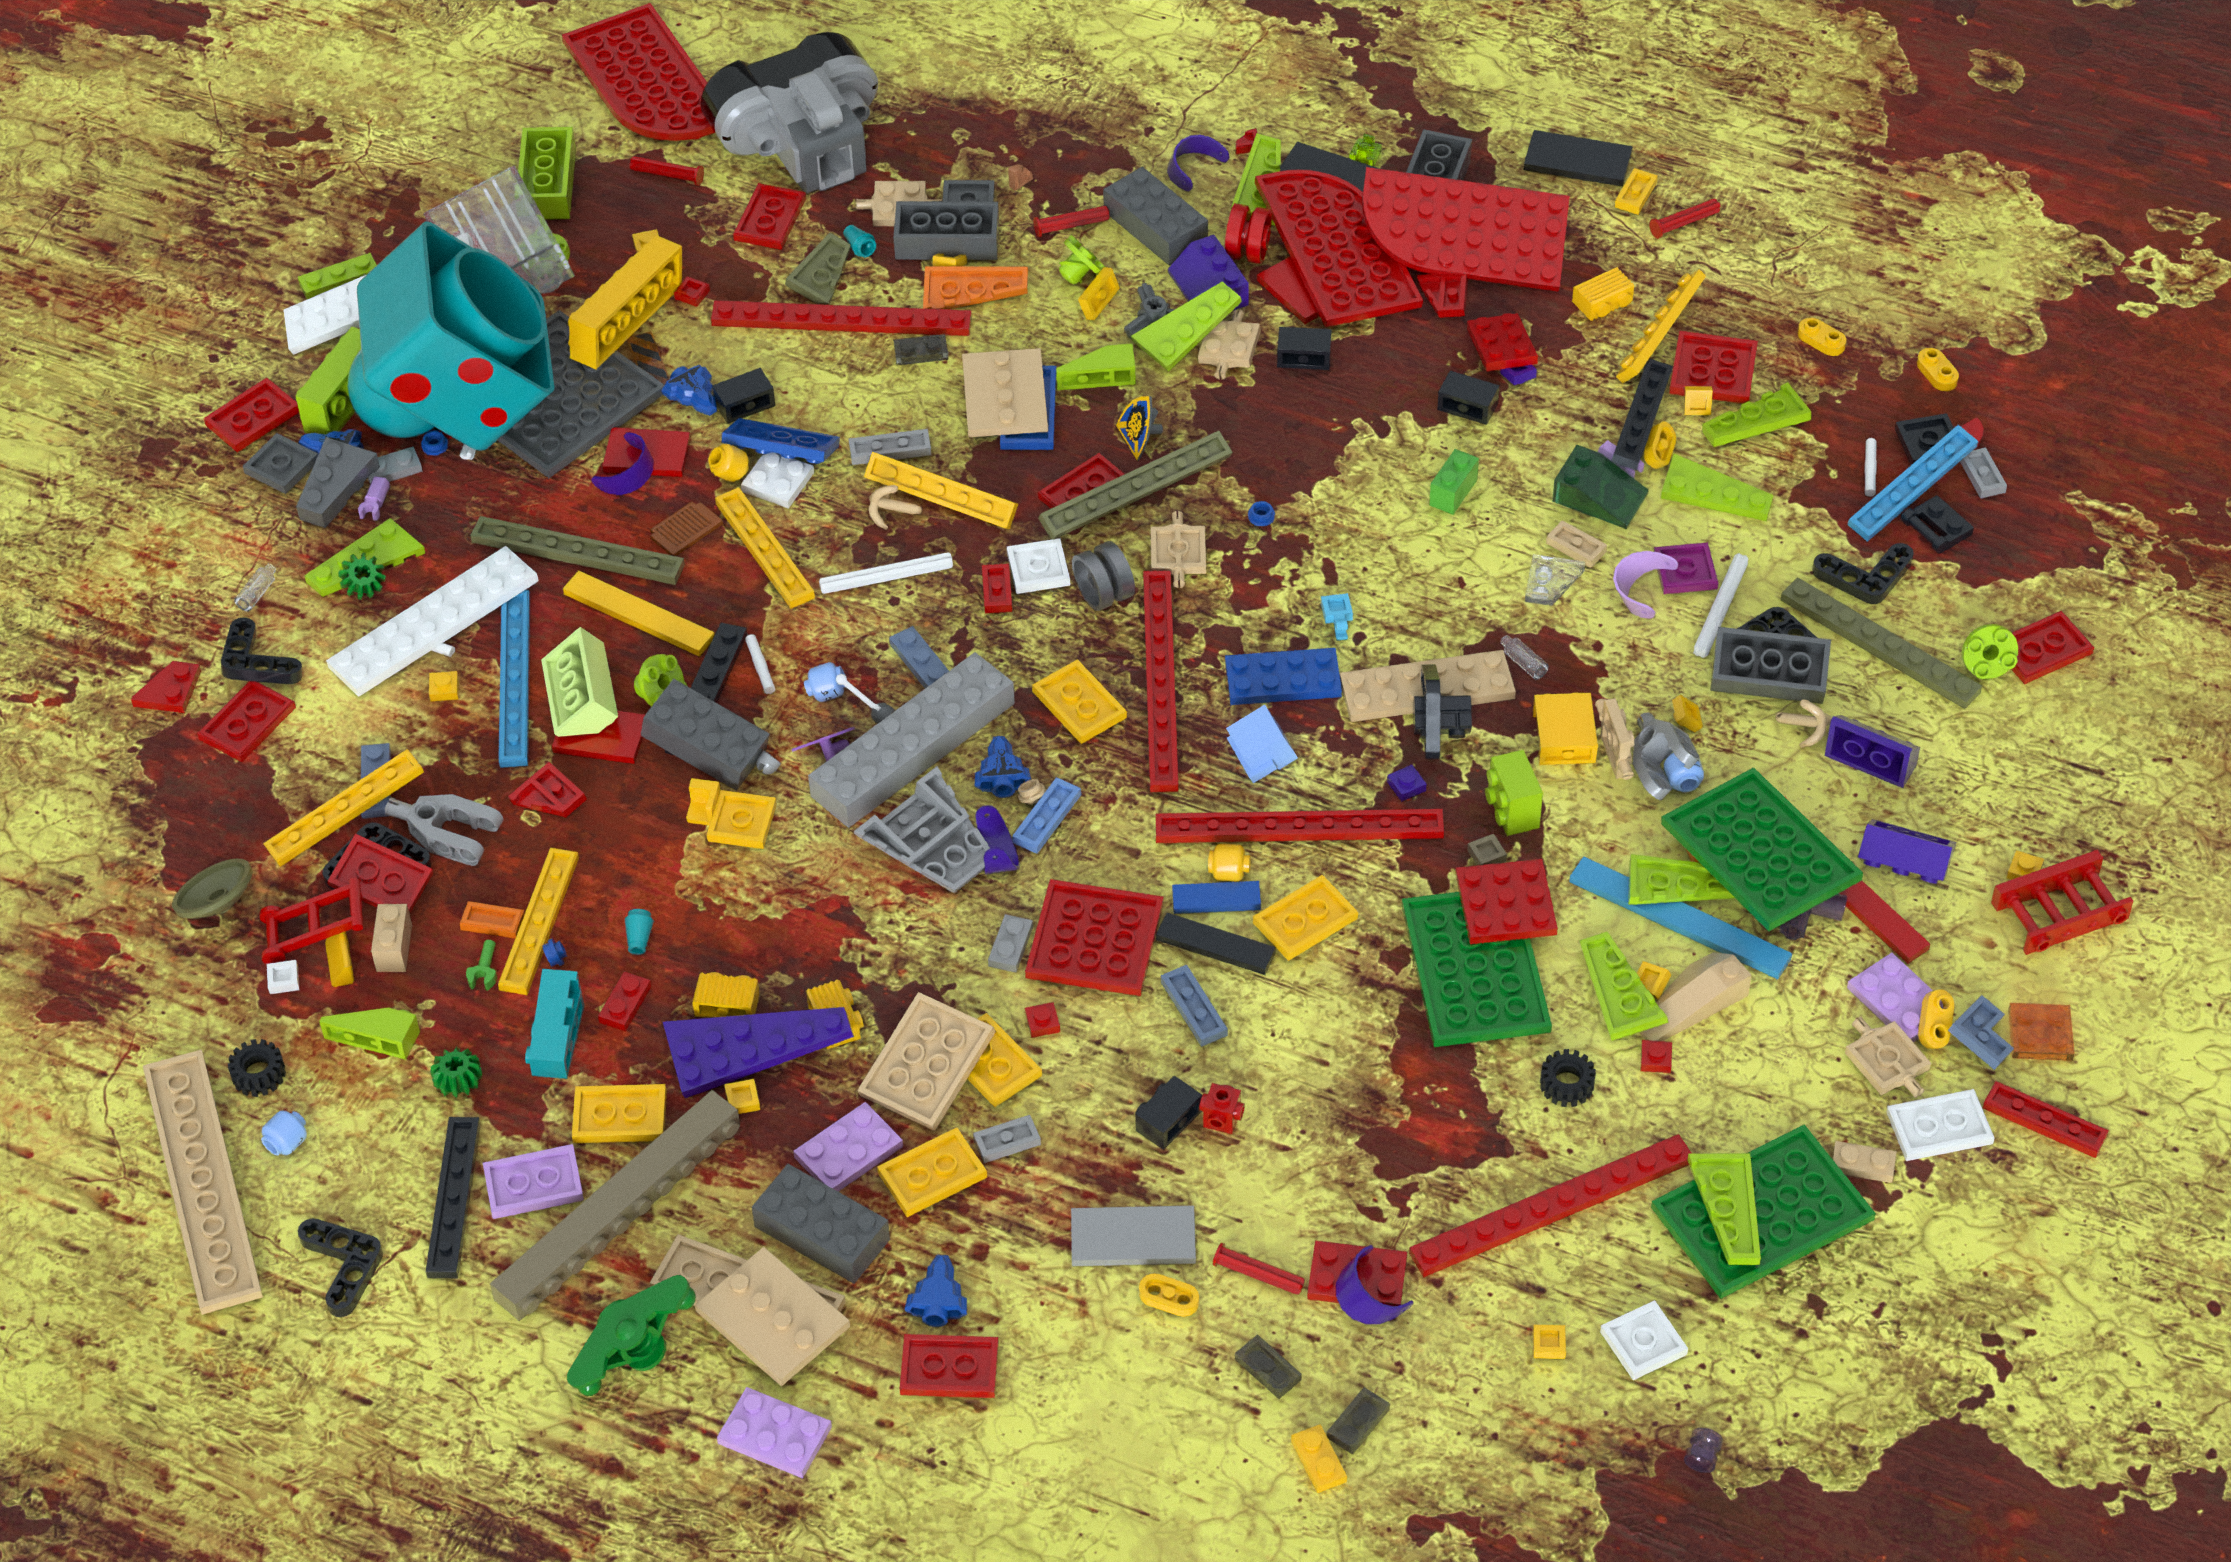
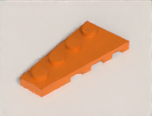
M925 266L924 309H954L1028 294V267Z

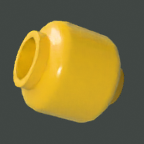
M730 444L719 445L709 455L708 463L711 472L716 477L728 482L740 480L749 468L747 453Z
M1218 844L1214 851L1210 850L1208 872L1212 873L1217 881L1240 882L1244 877V872L1250 873L1251 856L1245 855L1243 846Z

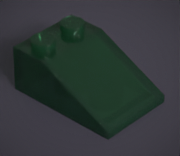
M1576 445L1554 480L1552 502L1627 529L1647 497L1649 490L1603 454Z

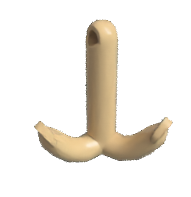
M896 485L878 488L869 496L870 517L878 527L885 530L888 529V526L881 518L878 507L908 514H921L922 508L916 504L889 499V494L898 491V486Z
M1801 700L1800 705L1814 716L1779 712L1775 716V720L1778 723L1816 728L1810 737L1799 744L1801 748L1810 747L1820 741L1826 733V726L1830 725L1831 722L1830 715L1824 713L1822 709L1808 700Z

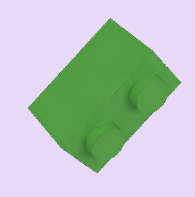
M1454 449L1431 482L1429 505L1454 515L1478 480L1479 458Z

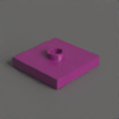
M1708 542L1654 547L1653 552L1668 555L1678 562V567L1675 570L1657 569L1663 594L1718 589V579Z

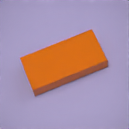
M468 901L460 921V928L464 931L516 939L525 914L524 910Z

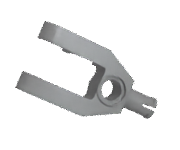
M1643 713L1640 715L1643 722L1639 717L1637 719L1641 732L1634 739L1632 764L1644 788L1653 797L1662 801L1672 788L1660 766L1661 762L1673 752L1685 764V768L1691 769L1700 757L1687 733L1670 722L1655 719L1651 713Z
M453 794L420 796L413 805L391 797L385 807L386 815L407 821L410 834L428 852L471 866L478 864L483 855L484 848L480 843L471 838L443 830V823L453 819L469 824L471 828L476 830L481 828L495 832L503 822V816L496 809Z

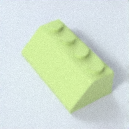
M579 627L541 659L554 734L558 737L599 733L606 726L611 725L618 717L604 642Z

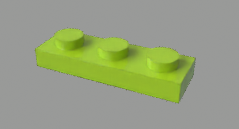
M371 253L298 276V282L308 300L367 275L377 264Z

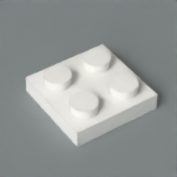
M779 453L763 454L742 482L741 490L749 495L789 509L814 474V466L794 458H783Z
M1060 538L1007 546V556L1016 594L1070 586V577Z
M1655 1300L1601 1325L1600 1333L1632 1380L1682 1358L1688 1352V1347Z

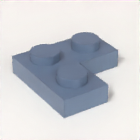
M1983 995L1948 1030L1994 1070L2014 1049L1992 1030L2005 1014Z

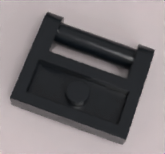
M1938 495L1914 509H1907L1900 518L1906 526H1912L1930 542L1932 549L1938 554L1973 535L1974 530L1970 523Z

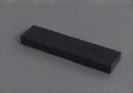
M1166 913L1156 933L1157 941L1266 975L1276 954V947L1170 913Z

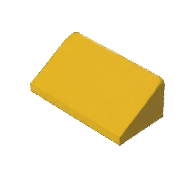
M345 931L327 938L325 942L333 987L353 984L354 981L348 937Z

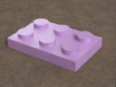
M1890 953L1848 981L1847 989L1885 1025L1895 1021L1913 1042L1919 1039L1918 1029L1922 1001L1924 996L1933 990L1897 956ZM1940 1000L1939 1004H1940V1007L1943 1009V1004H1942V1001Z
M864 1102L795 1149L794 1158L813 1178L836 1191H840L903 1147V1140Z
M573 1144L483 1163L493 1219L584 1200Z
M746 1387L717 1436V1442L719 1445L803 1478L830 1432L832 1424L828 1419Z

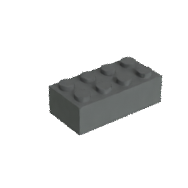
M1423 129L1406 173L1463 181L1471 162L1472 139Z
M1143 166L1103 189V201L1109 210L1110 217L1168 265L1173 264L1191 242L1208 237V220Z
M896 201L893 237L895 259L933 260V255L939 253L953 258L958 255H966L967 260H998L999 203Z
M1718 627L1710 691L1795 701L1808 700L1812 703L1823 704L1827 685L1831 639Z
M676 679L670 682L646 713L641 729L642 737L736 791L757 765L756 761L762 751L767 750L770 736L768 732Z
M790 1164L785 1166L752 1206L755 1228L855 1284L890 1241L888 1219Z

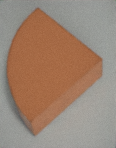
M1017 164L1008 168L1009 187L1014 191L1033 179L1032 172L1023 165Z

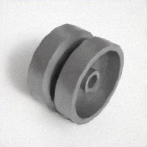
M1112 541L1095 546L1093 552L1090 550L1084 551L1073 557L1072 569L1078 588L1086 602L1095 611L1111 606L1114 599L1116 601H1123L1134 595L1135 582L1129 563L1123 552Z

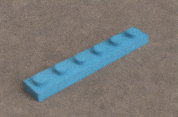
M1957 425L1849 519L1847 525L1868 542L1977 447L1978 441L1961 426Z

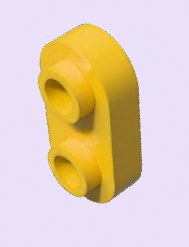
M1806 318L1799 323L1798 337L1803 342L1829 356H1837L1845 351L1846 336L1842 332L1816 318Z
M1925 348L1919 352L1917 367L1933 387L1940 391L1953 390L1957 386L1959 373L1945 355L1935 348Z
M1663 421L1651 428L1644 449V459L1654 469H1659L1669 464L1676 444V433L1668 422Z
M1945 990L1930 991L1924 996L1922 1001L1918 1037L1921 1044L1928 1049L1942 1048L1950 1040L1951 1033L1948 1030L1952 1026L1954 1000L1950 993ZM1940 1000L1942 1001L1943 1009L1940 1007ZM1936 1029L1939 1031V1038L1935 1034Z
M1156 1273L1146 1275L1139 1283L1140 1299L1148 1306L1181 1317L1194 1314L1199 1307V1293L1190 1284ZM1153 1291L1159 1292L1158 1295H1152L1150 1293ZM1182 1301L1188 1302V1304L1182 1305L1179 1303Z

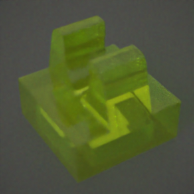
M1364 133L1363 139L1358 138L1349 154V159L1374 166L1382 152V144L1375 143L1374 136Z

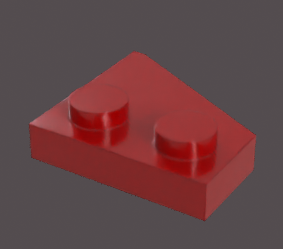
M1467 274L1417 275L1419 287L1439 318L1465 316L1468 285Z
M172 661L132 696L133 707L185 713L201 673L200 665Z
M550 762L545 764L508 796L513 805L565 818L587 800L585 794Z

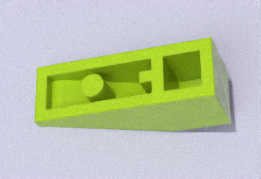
M1133 344L1106 345L1056 368L1057 390L1136 384Z
M382 1008L321 1017L319 1021L324 1039L405 1060L420 1033L416 1014L403 1009Z

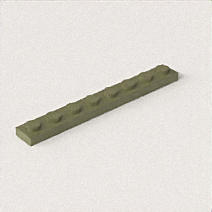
M1220 431L1214 432L1041 513L1038 519L1051 540L1056 539L1229 458L1233 452Z
M483 516L479 517L470 535L472 543L500 549L507 546L511 551L673 585H676L685 566L684 558Z
M1797 577L1782 592L1781 601L1960 707L1966 709L1981 693L1982 685L1802 579Z

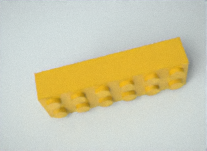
M655 235L648 243L642 246L640 251L630 257L627 263L620 270H617L605 284H602L597 292L590 298H587L576 312L571 313L568 319L570 359L597 370L674 294L682 283L681 245Z

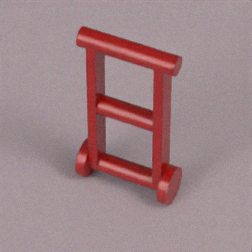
M351 878L348 881V885L284 909L273 905L262 908L259 915L260 920L266 924L267 949L262 952V962L266 965L284 962L286 953L350 929L353 931L362 930L363 916L360 880L358 878ZM349 897L351 917L320 928L319 908ZM308 912L309 932L279 943L278 923Z

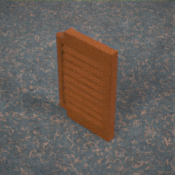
M691 501L651 528V539L669 555L677 556L723 525V520L701 502L695 504Z

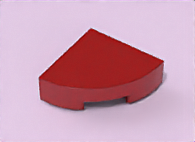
M1256 128L1247 130L1245 135L1237 139L1235 146L1236 154L1250 153L1257 134Z
M1976 417L1961 426L1978 441L1975 449L1979 447L1984 432L1981 421Z

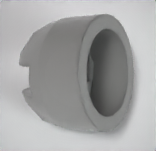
M764 750L756 761L757 769L759 771L763 770V774L767 775L773 774L782 764Z

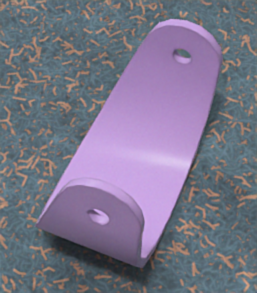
M1652 551L1632 553L1620 561L1615 568L1613 580L1616 590L1632 614L1648 619L1655 616V611L1651 607L1628 597L1633 583L1644 573L1654 569L1675 570L1678 567V562L1668 555Z

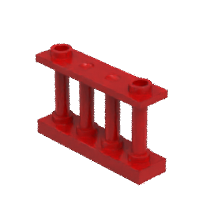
M2098 849L1995 885L1991 904L1996 911L2005 908L2014 911L2028 932L2023 949L2026 955L2036 951H2045L2055 944L2112 924H2121L2129 919L2133 899L2128 897L2116 901L2099 877L2103 856ZM2088 881L2105 906L2090 910L2073 884ZM2063 890L2079 915L2065 920L2048 893ZM2037 899L2054 924L2039 929L2022 902Z

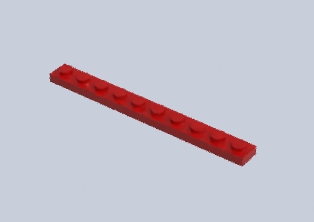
M714 300L711 315L712 326L952 336H969L972 320L971 310Z
M1171 570L1143 571L1150 792H1179Z
M1443 809L1156 813V843L1444 838Z
M1677 1134L1409 1247V1255L1424 1278L1689 1165L1687 1161L1688 1154L1692 1153L1681 1136Z

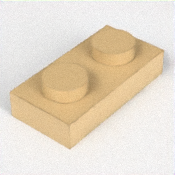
M1563 520L1546 538V544L1590 568L1607 552V544Z
M1835 1141L1833 1161L1845 1175L1892 1183L1897 1151Z

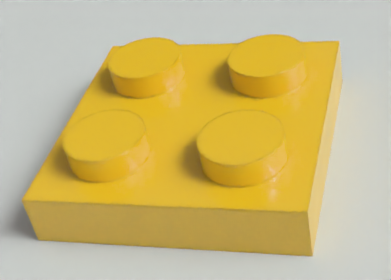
M720 790L708 828L707 840L709 842L764 849L777 806L776 798Z

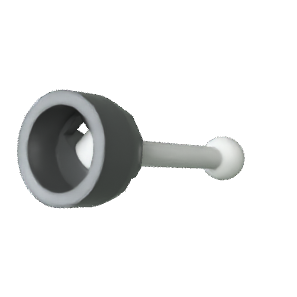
M844 674L837 675V684L847 687L872 708L871 717L876 724L896 711L886 703L874 704L849 683Z

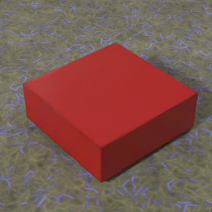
M687 276L674 292L676 300L698 307L709 293L710 286L707 283Z

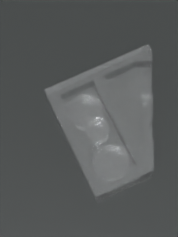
M1533 554L1525 602L1552 606L1582 575L1585 570V561Z

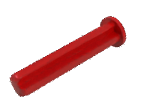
M635 156L630 159L629 168L631 170L692 181L697 186H700L703 181L704 168L700 165L697 168Z
M1712 198L1661 219H1651L1649 222L1650 231L1655 238L1659 239L1667 232L1718 213L1721 204L1717 199Z
M1104 205L1041 219L1034 217V230L1037 237H1041L1045 233L1109 220L1110 213L1107 206Z
M1222 1242L1218 1246L1212 1265L1215 1267L1219 1264L1296 1295H1299L1304 1287L1305 1279L1303 1277L1226 1248L1225 1243Z

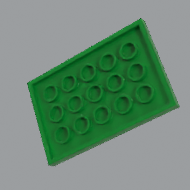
M1754 767L1661 816V825L1768 931L1775 929L1862 881L1863 872Z
M1459 892L1402 899V911L1434 1047L1551 1033L1552 1024L1530 938L1470 944Z
M1805 1124L1748 1152L1751 1157L1761 1254L1760 1265H1728L1695 1179L1653 1200L1651 1203L1652 1210L1720 1299L1875 1219L1876 1213Z

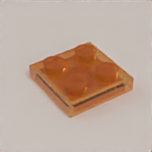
M2009 1004L2011 1046L2014 1048L2012 1058L2073 1061L2075 1053L2070 1005Z

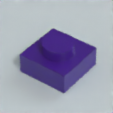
M1533 365L1501 369L1500 374L1513 385H1517L1536 378L1537 369Z
M1413 765L1387 776V783L1401 802L1426 791L1427 784Z

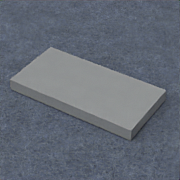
M1194 1206L1071 1208L1072 1266L1196 1264Z

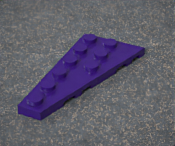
M844 1007L663 1022L681 1092L685 1098L854 1037Z

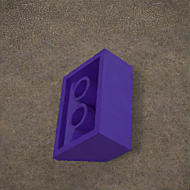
M1214 234L1191 242L1168 268L1169 275L1188 302L1220 282H1224L1241 297L1242 302L1234 310L1249 305V283Z
M1837 715L1833 716L1830 722L1824 756L1904 788L1917 766L1920 747L1889 735L1882 730L1862 724L1857 720Z
M1872 819L1867 823L1858 858L1864 859L1863 863L1868 866L1880 868L1881 864L1891 866L1894 873L1909 876V872L1921 875V880L1937 884L1938 880L1944 881L1957 842Z

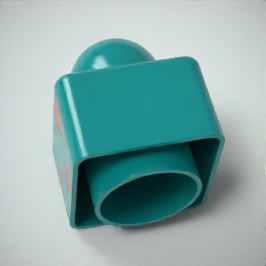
M426 221L359 281L357 285L361 350L355 356L350 367L348 393L357 415L367 426L376 432L395 438H409L422 435L436 427L468 447L482 451L488 449L554 391L544 300L531 283L521 278L511 267L491 253L472 248L437 225Z

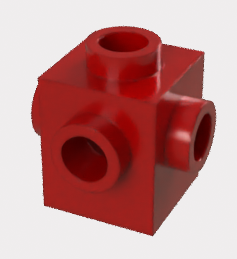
M1215 1083L1211 1084L1208 1094L1203 1093L1199 1106V1111H1203L1204 1128L1233 1134L1237 1120L1241 1121L1245 1109V1103L1241 1102V1090L1235 1089L1230 1085Z

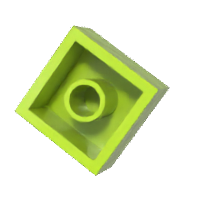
M1524 750L1491 757L1490 769L1487 770L1489 785L1485 788L1487 802L1493 804L1495 808L1497 824L1503 826L1507 836L1540 828L1543 791Z

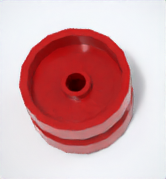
M1234 203L1229 215L1225 236V250L1232 260L1240 261L1244 254H1246L1248 262L1263 264L1271 234V209L1256 207L1251 215L1248 205Z

